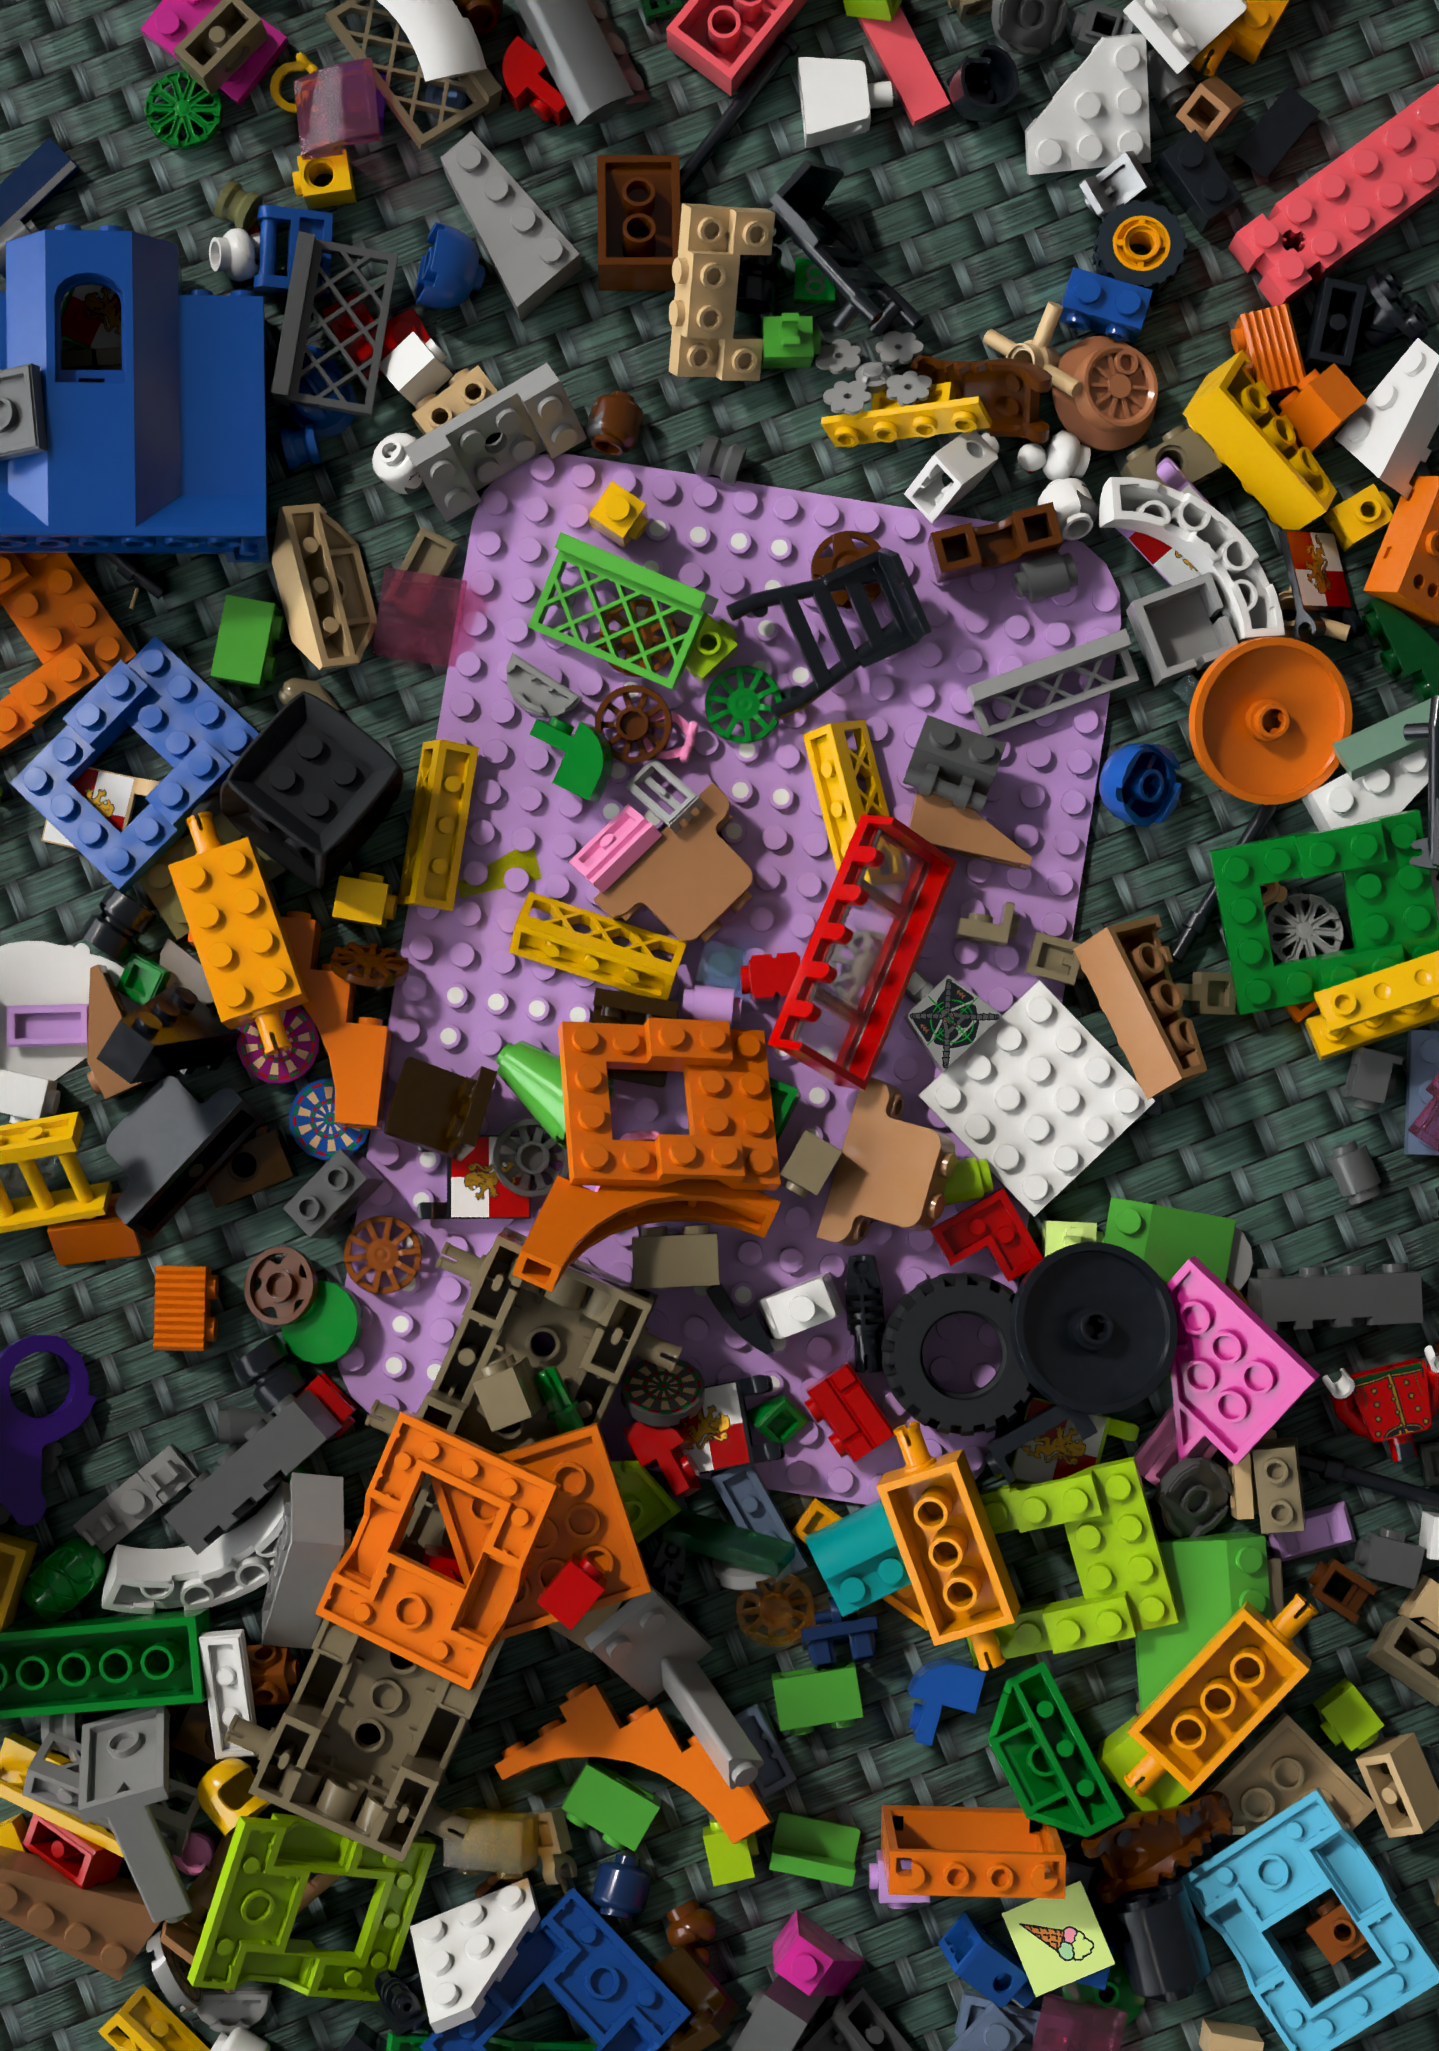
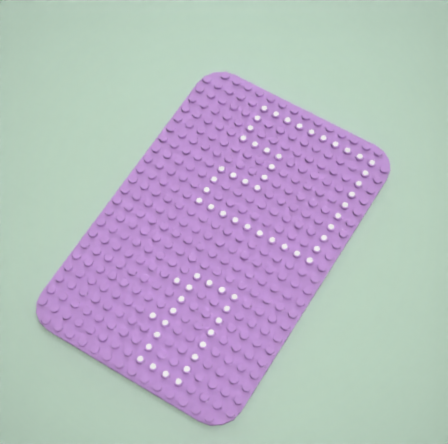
M549 454L537 455L493 481L483 491L481 502L478 504L471 525L436 740L443 739L479 747L453 911L423 906H408L400 955L408 958L409 972L407 979L395 985L388 1024L393 1033L382 1131L371 1130L366 1160L385 1181L358 1208L355 1222L356 1227L365 1219L381 1215L393 1216L405 1221L414 1229L420 1239L423 1252L422 1264L418 1274L409 1285L389 1294H376L362 1289L354 1283L348 1272L345 1287L354 1294L361 1306L363 1318H360V1329H362V1333L353 1351L338 1361V1369L351 1397L369 1414L376 1399L399 1411L416 1413L423 1403L426 1394L431 1390L463 1318L462 1313L469 1300L472 1287L469 1286L470 1281L435 1267L438 1257L441 1255L457 1262L455 1259L441 1254L446 1241L481 1258L483 1254H488L497 1235L505 1227L528 1236L548 1195L531 1197V1219L418 1218L417 1206L419 1203L447 1202V1157L435 1152H420L418 1146L386 1135L383 1131L387 1120V1109L394 1097L404 1061L408 1057H413L458 1075L471 1078L481 1066L497 1071L499 1064L496 1063L497 1057L509 1043L515 1045L519 1041H524L560 1056L558 1027L562 1021L592 1023L593 1001L596 988L624 993L630 992L509 953L515 923L530 891L609 917L593 900L600 891L584 878L569 861L627 804L645 817L649 823L651 822L660 833L667 827L625 787L651 760L644 763L631 764L613 758L612 773L599 802L588 801L552 783L566 752L529 735L536 719L550 722L552 717L540 718L525 712L513 700L507 686L506 667L512 652L582 697L583 700L572 711L556 717L575 727L572 734H575L580 722L591 724L595 727L596 714L602 701L614 690L628 685L644 686L655 691L665 700L670 711L681 715L689 724L691 721L699 723L695 745L691 750L687 764L681 763L680 757L669 761H658L698 796L712 782L727 796L729 813L733 818L718 835L750 867L752 871V885L748 892L753 897L736 914L730 909L719 920L723 927L707 943L701 938L694 943H687L668 1000L679 1002L680 1007L677 1019H682L684 989H695V985L733 988L734 997L742 998L740 1023L732 1022L731 1029L764 1030L769 1077L799 1089L801 1094L777 1142L779 1171H781L805 1130L842 1150L859 1091L858 1089L837 1086L830 1079L784 1051L767 1045L785 1000L778 1001L777 997H774L773 1001L754 1003L750 999V993L742 994L740 966H748L752 955L771 954L773 958H776L777 953L797 952L801 963L837 875L803 734L830 723L865 719L889 816L895 817L908 827L918 788L904 784L903 780L927 715L981 734L966 695L969 686L1120 631V592L1107 564L1083 542L1063 539V544L1058 551L1061 555L1071 554L1077 569L1078 585L1070 587L1069 592L1030 603L1026 596H1019L1015 586L1014 573L1019 572V563L941 583L937 582L927 544L930 534L972 523V527L996 523L992 521L943 514L931 524L917 509L736 481L735 486L723 483L720 478L705 477L697 474L571 454H560L554 459ZM611 481L647 504L648 515L646 518L649 519L648 525L636 541L634 539L629 541L625 549L590 526L588 515ZM858 531L872 537L882 548L885 547L899 553L932 630L925 640L865 668H862V666L858 667L809 706L779 720L775 729L758 742L751 744L733 743L723 739L712 729L705 713L706 693L715 677L729 668L740 665L758 668L766 672L776 682L780 692L788 685H798L804 689L813 682L780 605L768 607V612L764 617L752 619L744 616L735 621H732L726 609L727 605L756 592L812 580L811 562L815 551L826 538L838 532ZM560 532L719 599L713 614L708 613L707 616L710 615L716 622L722 618L734 629L738 635L734 640L738 644V652L703 685L685 668L675 691L644 677L623 675L613 669L607 661L529 628L528 625L559 552V549L554 547ZM852 539L855 547L858 549L868 546L862 541ZM833 543L823 551L820 558L833 555ZM567 562L561 577L565 592L584 584L579 567ZM589 572L591 580L599 577L598 575ZM609 580L594 587L601 607L620 599L615 582ZM624 587L627 595L636 592L627 587ZM557 589L553 597L558 595ZM587 591L568 599L575 619L594 611ZM881 592L871 602V605L881 628L893 621V617ZM643 596L639 598L652 602L651 598L648 596ZM811 597L798 600L826 666L830 669L840 659L814 599ZM561 602L549 607L542 624L554 629L568 622ZM660 602L664 610L671 608V606ZM636 607L638 621L643 620L648 608ZM837 608L856 649L867 639L854 609ZM625 610L618 613L629 624ZM681 611L670 616L674 622L677 637L687 633L693 615ZM597 618L578 626L585 643L591 644L599 640L600 624ZM614 619L609 624L610 630L620 631L624 629ZM661 628L654 632V636L665 637L663 629ZM571 629L566 632H563L564 634L574 637ZM621 639L614 641L615 645L622 642ZM654 643V646H653V647L658 646V645H660V644H659V643ZM622 649L618 651L620 658L624 659L627 651ZM668 649L660 652V654L664 657ZM1116 655L1103 659L1096 674L1112 681ZM653 656L650 657L653 665L658 663ZM673 657L657 674L668 678L674 664ZM1096 662L1082 668L1092 672ZM1075 671L1068 672L1063 675L1058 689L1072 695L1083 692L1089 678ZM743 673L744 688H749L755 675ZM736 674L725 679L734 690L738 689ZM1057 677L1044 682L1053 686ZM761 679L754 692L758 694L770 688V686ZM1093 680L1090 689L1103 684ZM720 684L713 693L715 696L726 698L730 695ZM1035 685L1025 688L1019 703L1034 710L1041 708L1045 705L1050 692ZM1019 691L1006 695V697L1015 700ZM1111 692L989 737L1006 743L995 778L988 791L982 812L973 810L1032 857L1031 865L1024 870L944 852L957 861V864L913 971L914 973L918 969L934 987L949 975L997 1010L1001 1015L1039 980L1061 1003L1063 1002L1065 989L1063 983L1024 972L1036 932L1072 941ZM629 693L633 707L637 708L642 693ZM774 693L761 699L760 704H776ZM623 695L612 702L621 711L626 709ZM1054 695L1051 704L1064 698ZM648 696L643 711L647 712L658 704L657 701ZM996 699L981 705L989 726L1005 721L1012 707ZM712 702L713 715L727 709V705ZM607 709L604 722H616L618 716ZM1016 709L1012 718L1022 715L1025 712ZM759 711L758 713L768 725L774 717L772 712ZM730 715L717 720V723L726 731L732 717ZM754 719L749 722L751 735L758 734L763 730ZM673 722L670 740L663 751L682 747L685 743L686 735L675 722ZM737 722L731 734L745 737L743 723ZM603 728L607 740L618 733L616 728ZM651 728L650 733L661 740L665 728ZM853 731L845 732L848 747L856 753L857 745ZM622 738L612 748L622 754L626 739ZM633 741L628 757L641 756L637 742ZM650 741L651 744H652L654 747L657 746V745L654 744L652 741ZM654 771L650 775L653 780L679 803L682 804L686 800L682 794L657 772ZM858 772L856 776L858 788L866 793L867 785L865 778ZM644 783L639 786L644 793L669 815L675 811ZM899 850L905 880L873 886L897 903L900 901L915 861ZM884 858V862L878 867L880 875L889 874ZM867 901L863 906L851 905L843 925L853 932L871 930L886 935L892 917ZM1006 901L1015 903L1013 913L1020 915L1017 935L1015 939L1008 938V943L1003 948L954 938L957 922L961 917L968 919L969 913L984 914L993 917L992 924L999 925L1003 905ZM642 907L627 922L623 918L615 919L676 939L645 907ZM535 908L530 913L531 917L543 921L553 919L550 913ZM580 923L571 925L574 931L583 934L593 932L589 926ZM620 936L610 938L614 944L622 947L632 945L628 939ZM862 937L851 940L858 952L862 953ZM869 938L870 952L873 953L880 944L879 941ZM845 945L838 952V956L850 960L853 958V955ZM659 949L650 951L654 957L671 962L674 954ZM835 962L837 975L848 972V966ZM848 978L839 981V984L847 993L853 982ZM819 982L818 987L842 1001L835 994L830 984ZM859 986L852 997L860 999L864 987ZM904 993L871 1078L879 1079L900 1089L904 1097L902 1121L930 1128L949 1136L955 1144L957 1160L974 1157L975 1155L918 1096L941 1072L937 1069L904 1019V1016L916 1005ZM812 1001L811 1003L821 1009V1016L814 1023L803 1022L796 1042L804 1043L834 1062L849 1024ZM847 1004L848 1006H850V1007L853 1008L854 1010L856 1009V1007ZM668 1071L666 1084L663 1088L612 1079L614 1084L609 1087L614 1090L610 1100L613 1140H619L624 1134L636 1130H655L661 1134L689 1135L683 1072ZM498 1073L479 1135H500L512 1123L534 1118ZM528 1125L526 1130L528 1135H531L532 1141L535 1127ZM514 1130L510 1135H518V1132ZM545 1130L541 1139L542 1144L551 1138ZM556 1144L548 1151L549 1153H560L562 1147ZM838 1160L817 1196L809 1192L806 1198H802L782 1186L786 1178L781 1175V1185L776 1191L756 1190L781 1201L765 1238L734 1227L702 1221H664L638 1225L610 1235L587 1249L578 1258L580 1261L634 1284L632 1237L641 1235L642 1227L667 1226V1234L683 1233L684 1225L709 1224V1232H718L720 1282L739 1318L755 1311L774 1351L769 1354L763 1353L745 1341L731 1328L713 1305L706 1292V1289L711 1286L646 1288L645 1290L658 1295L645 1326L649 1328L647 1333L676 1346L683 1347L678 1359L690 1363L699 1370L705 1381V1387L755 1375L770 1376L773 1383V1390L771 1392L744 1397L747 1412L783 1394L807 1417L809 1422L784 1446L785 1457L783 1459L754 1464L767 1489L869 1505L877 1500H880L882 1504L876 1487L884 1473L906 1465L897 1437L894 1435L858 1461L854 1462L849 1454L841 1458L828 1439L834 1432L827 1421L824 1419L817 1423L804 1403L811 1398L806 1389L843 1363L848 1362L855 1372L854 1335H850V1331L847 1330L845 1296L849 1257L854 1255H875L883 1287L885 1323L889 1314L893 1313L899 1304L897 1302L905 1293L908 1294L920 1282L938 1277L940 1274L975 1273L1006 1285L1015 1294L1020 1278L1018 1276L1007 1282L987 1246L950 1266L930 1229L917 1232L880 1220H873L870 1223L864 1240L855 1246H846L817 1238ZM549 1161V1165L557 1171L562 1169L563 1164L560 1161ZM543 1171L541 1172L545 1184H551L553 1182L552 1177ZM991 1173L993 1191L984 1193L983 1198L1004 1188L1027 1229L1029 1211ZM531 1174V1190L535 1191L537 1186ZM583 1185L584 1187L595 1191L596 1186ZM983 1198L945 1206L939 1219L935 1220L932 1227ZM386 1222L372 1224L378 1238H383ZM392 1224L389 1239L394 1240L404 1230ZM366 1227L358 1233L357 1237L369 1244L372 1242ZM409 1235L398 1245L400 1250L414 1248L413 1241ZM353 1242L351 1255L366 1254L365 1248ZM415 1254L400 1256L399 1261L413 1268ZM367 1260L351 1261L356 1273L368 1264ZM396 1266L393 1268L398 1283L408 1276V1273ZM372 1268L361 1279L373 1285L376 1270ZM382 1272L379 1287L392 1286L387 1272ZM830 1272L845 1311L832 1320L788 1337L770 1339L756 1300ZM966 1313L949 1315L938 1321L930 1329L924 1340L922 1350L924 1367L929 1377L945 1390L955 1393L976 1391L988 1384L998 1371L1001 1362L999 1338L995 1330L978 1316ZM883 1329V1333L879 1334L880 1347L882 1336H884L885 1329ZM541 1331L532 1337L531 1344L536 1353L549 1355L554 1351L556 1342L550 1333ZM880 1349V1362H881V1361H882V1350ZM867 1355L868 1370L865 1373H856V1375L893 1430L904 1424L910 1427L909 1423L917 1420L904 1410L893 1396L883 1374V1369L880 1372L869 1373ZM636 1356L635 1360L631 1358L622 1378L630 1367L644 1359ZM621 1378L601 1422L600 1430L610 1461H635L637 1458L622 1430L639 1421L630 1415V1410L626 1406L624 1408L621 1402ZM749 1420L753 1446L771 1442ZM521 1421L500 1430L506 1433H513L520 1428ZM919 1422L930 1456L938 1457L963 1449L974 1480H976L986 1465L984 1454L990 1451L987 1447V1442L995 1438L996 1430L989 1433L985 1431L974 1433V1436H961L954 1433H949L948 1435L937 1432L935 1429L927 1425L924 1426ZM659 1465L655 1468L645 1467L647 1470L662 1472ZM711 1473L701 1474L697 1478L711 1480Z

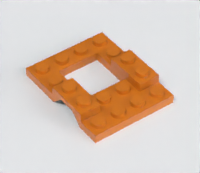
M0 553V606L4 607L43 663L37 670L9 688L10 694L0 700V755L40 728L58 707L81 691L94 687L120 660L127 665L138 654L68 553Z
M648 1018L644 1025L561 1022L558 1027L570 1185L658 1187L682 1179L719 1180L733 1190L776 1191L781 1185L764 1030L730 1029L729 1021ZM607 1069L683 1072L689 1135L659 1134L655 1141L613 1140Z
M401 1411L365 1494L364 1515L351 1546L333 1570L315 1614L468 1690L474 1689L492 1647L498 1644L531 1566V1563H529L530 1557L561 1484L408 1411ZM425 1473L500 1508L467 1586L397 1552L414 1513L415 1507L412 1504Z

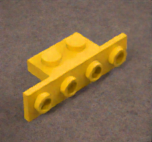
M951 382L932 384V388L929 390V398L924 401H918L914 405L901 406L897 403V400L888 399L886 391L873 393L871 411H864L856 415L826 416L821 419V425L835 448H849L860 444L876 442L889 443L899 439L915 437L928 438L938 434L954 432L967 433L977 429L991 428L992 423L979 396L956 399V390Z

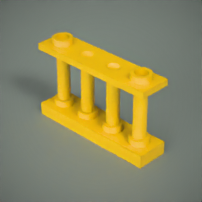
M1439 950L1315 992L1314 998L1321 1014L1307 1018L1305 1026L1319 1060L1322 1061L1439 1021Z
M79 1111L0 1126V1165L18 1163L32 1193L30 1196L10 1199L0 1179V1233L79 1219H92L97 1216L106 1215L112 1191L111 1183L108 1181L90 1185L75 1151H78L84 1127ZM53 1155L58 1156L72 1188L50 1192L35 1159Z

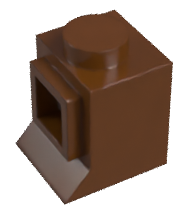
M1332 1557L1327 1564L1320 1560L1307 1579V1582L1313 1585L1309 1590L1310 1594L1353 1623H1356L1360 1616L1356 1613L1369 1593L1374 1595L1378 1589ZM1334 1572L1351 1583L1341 1600L1323 1590Z

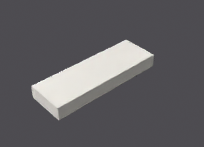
M244 1629L202 1632L199 1636L215 1759L256 1757L258 1754L223 1740L235 1714L257 1725Z

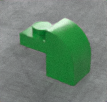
M552 716L550 722L536 719L529 735L566 752L552 783L588 801L599 802L613 769L612 750L603 733L591 724L580 722L575 734H572L575 727Z

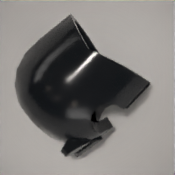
M985 44L979 50L980 57L988 58H969L967 55L946 81L949 86V95L953 107L962 117L976 122H989L998 119L1012 104L1020 85L1017 67L1008 52L996 45Z

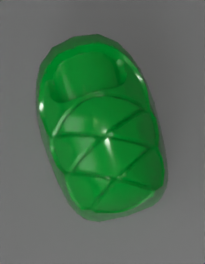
M71 1537L48 1554L30 1576L22 1590L23 1601L43 1621L54 1622L66 1617L95 1594L105 1581L108 1568L103 1552L97 1545L91 1547L84 1538Z

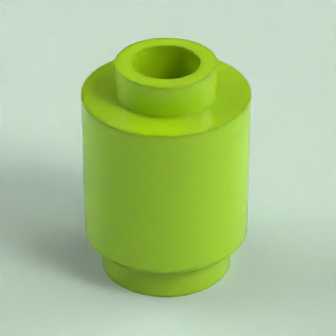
M974 1156L957 1160L954 1174L951 1178L947 1179L944 1189L945 1206L983 1198L984 1193L993 1191L992 1177L986 1158L976 1160Z

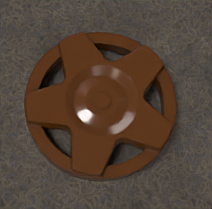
M858 531L835 533L826 538L815 551L811 562V579L823 578L822 575L882 547L872 537ZM852 539L862 541L868 546L858 549L855 547ZM833 543V555L820 558L823 551ZM878 583L864 586L871 603L880 595V587ZM845 590L831 593L837 608L853 609L851 602L848 601L849 598Z
M273 1247L259 1254L251 1263L244 1282V1294L249 1309L259 1320L271 1325L283 1326L296 1323L311 1309L319 1292L317 1274L312 1262L304 1253L288 1247ZM286 1254L280 1264L270 1259L276 1255ZM303 1268L305 1270L307 1278H304L302 1276ZM258 1274L262 1281V1286L255 1292V1281ZM300 1300H303L302 1304L298 1308V1302ZM273 1307L277 1318L267 1315L263 1310Z

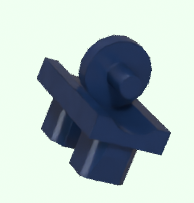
M833 1597L828 1598L829 1610L814 1612L816 1625L832 1622V1624L801 1629L803 1651L808 1650L814 1670L836 1666L837 1662L833 1645L849 1643L853 1662L859 1663L875 1658V1638H877L878 1632L876 1616L842 1622V1620L857 1618V1612L854 1611L842 1617Z

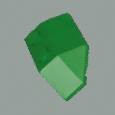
M1045 1661L1007 1679L987 1741L1025 1817L1085 1838L1124 1819L1125 1817Z

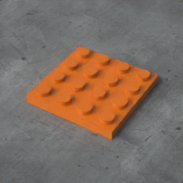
M598 1422L498 1454L561 1484L530 1557V1569L499 1640L559 1622L558 1619L539 1605L537 1600L540 1592L573 1553L581 1559L586 1555L595 1560L604 1569L605 1574L603 1577L608 1580L605 1591L587 1612L652 1591ZM431 1476L430 1481L464 1585L467 1586L500 1508Z

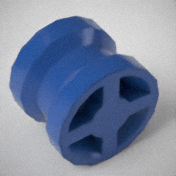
M313 422L304 424L303 428L299 430H292L289 427L280 429L283 451L289 470L297 469L301 463L310 462L313 465L322 464L321 449Z

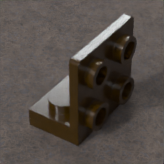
M596 988L593 1001L592 1023L644 1025L648 1018L677 1019L680 1006L679 1002ZM607 1069V1076L610 1079L660 1088L665 1086L668 1071Z
M408 1057L403 1064L383 1130L384 1133L461 1162L476 1147L497 1071L481 1066L470 1078L413 1057Z
M687 1944L681 1945L649 1967L691 2012L686 2020L665 2041L661 2051H701L722 2037L739 2012L740 2007Z

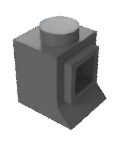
M1090 1L1086 13L1078 11L1070 36L1078 38L1074 53L1088 57L1102 37H1107V35L1091 31L1093 25L1112 31L1111 36L1131 34L1134 23L1123 11Z

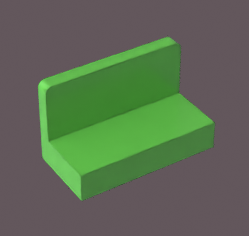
M780 1811L769 1856V1870L853 1887L856 1872L854 1862L860 1829L852 1825Z

